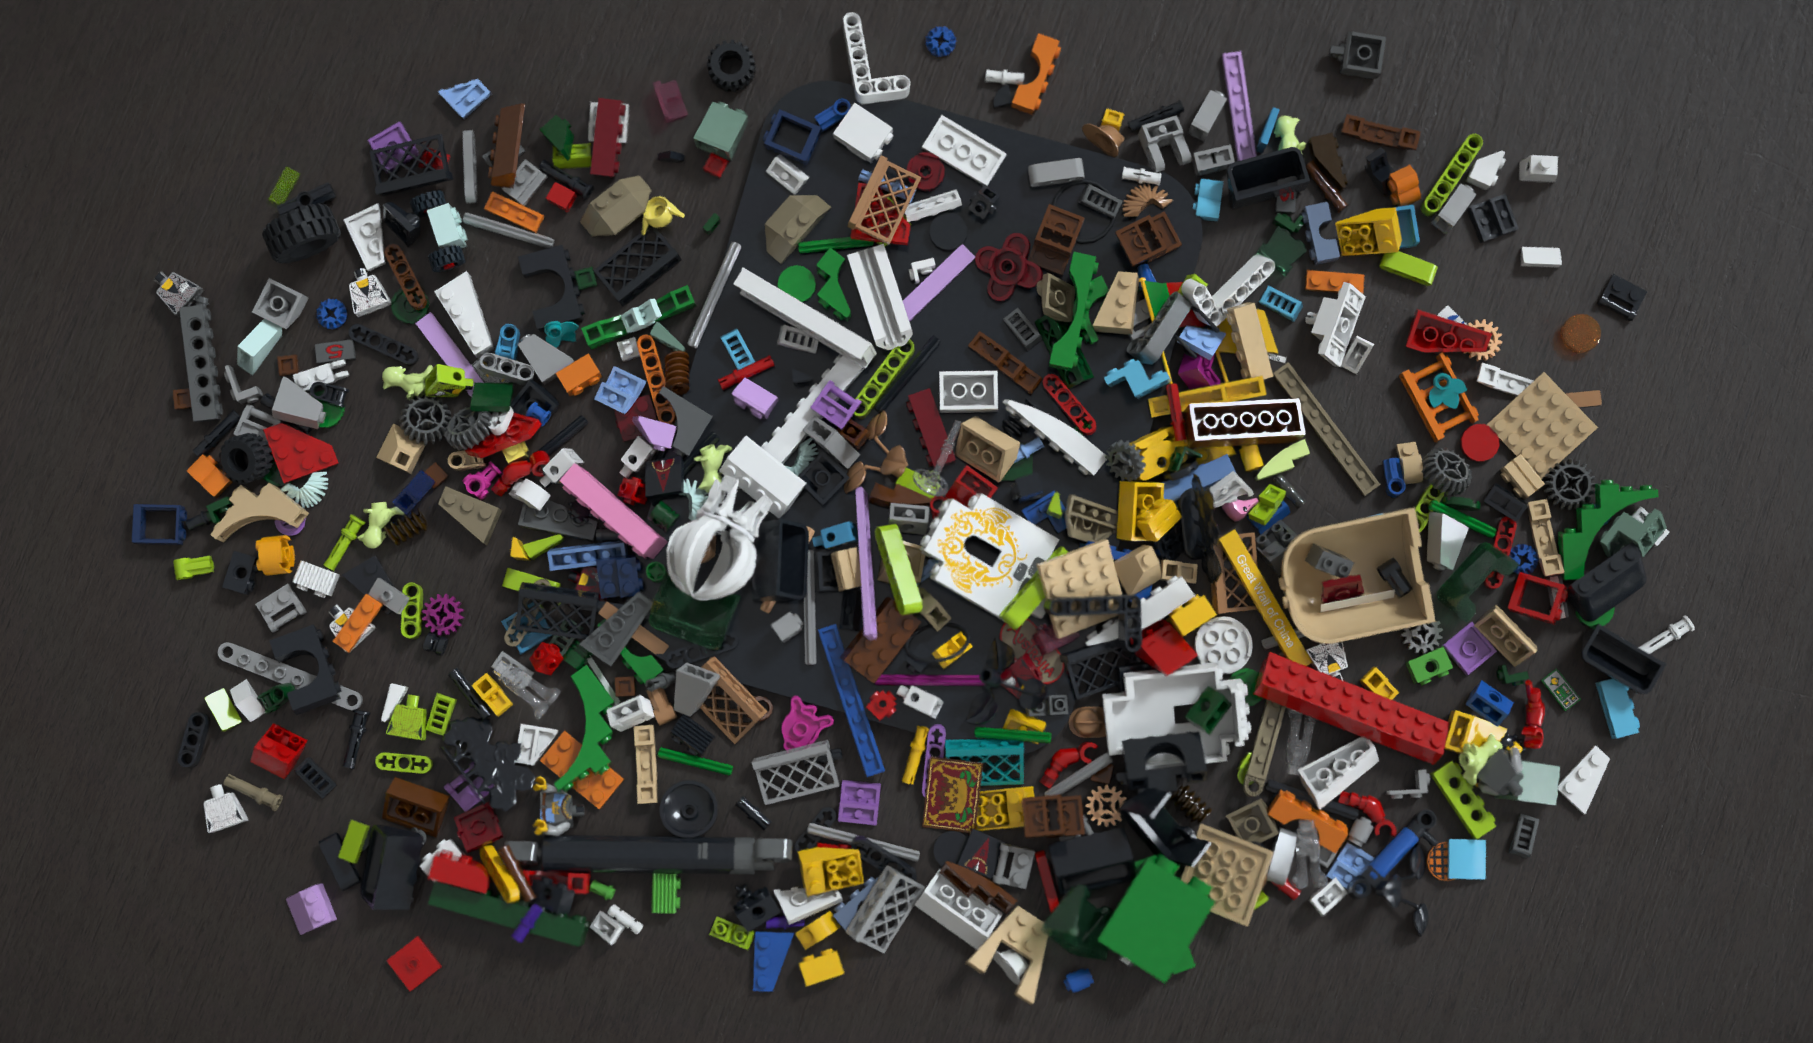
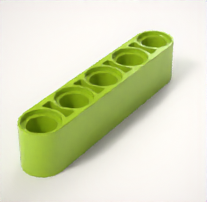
M1471 134L1462 143L1423 201L1421 210L1424 215L1433 216L1442 207L1482 147L1483 140L1480 135ZM1468 141H1474L1477 147H1470ZM1458 156H1463L1466 159V163H1461L1458 160ZM1449 171L1455 173V179H1452L1448 176ZM1437 187H1443L1446 194H1440ZM1428 202H1432L1435 205L1434 210L1428 208Z
M910 339L906 343L911 346L910 351L902 352L900 350L901 346L892 349L856 397V399L862 401L861 405L865 407V411L861 414L855 412L853 414L855 418L864 419L868 416L876 402L886 392L913 356L915 349ZM896 359L900 364L898 367L892 368L889 365L890 361ZM882 374L888 376V380L885 383L878 381V377ZM869 390L877 392L874 398H868L866 393Z
M891 524L876 527L875 538L899 613L907 615L921 612L923 607L922 600L898 526Z
M1060 546L1047 560L1066 554L1068 551L1063 546ZM1038 571L1000 613V617L1013 630L1020 627L1045 598Z

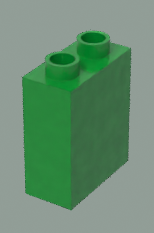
M1159 854L1154 863L1145 859L1098 935L1097 940L1166 983L1215 904V901L1208 897L1213 887L1194 875L1186 884L1174 876L1179 866Z

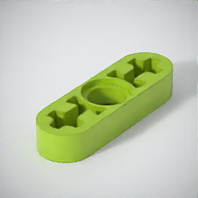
M380 753L375 760L376 766L379 769L425 774L430 772L433 767L432 760L427 756ZM385 756L388 760H394V756H396L395 768H393L394 764H386L383 767L384 764L380 763V760L384 759ZM403 757L409 760V766L405 769L399 766V761ZM413 758H416L415 762L420 763L423 761V759H425V763H428V767H425L424 770H422V767L414 766L415 770H412L414 765Z

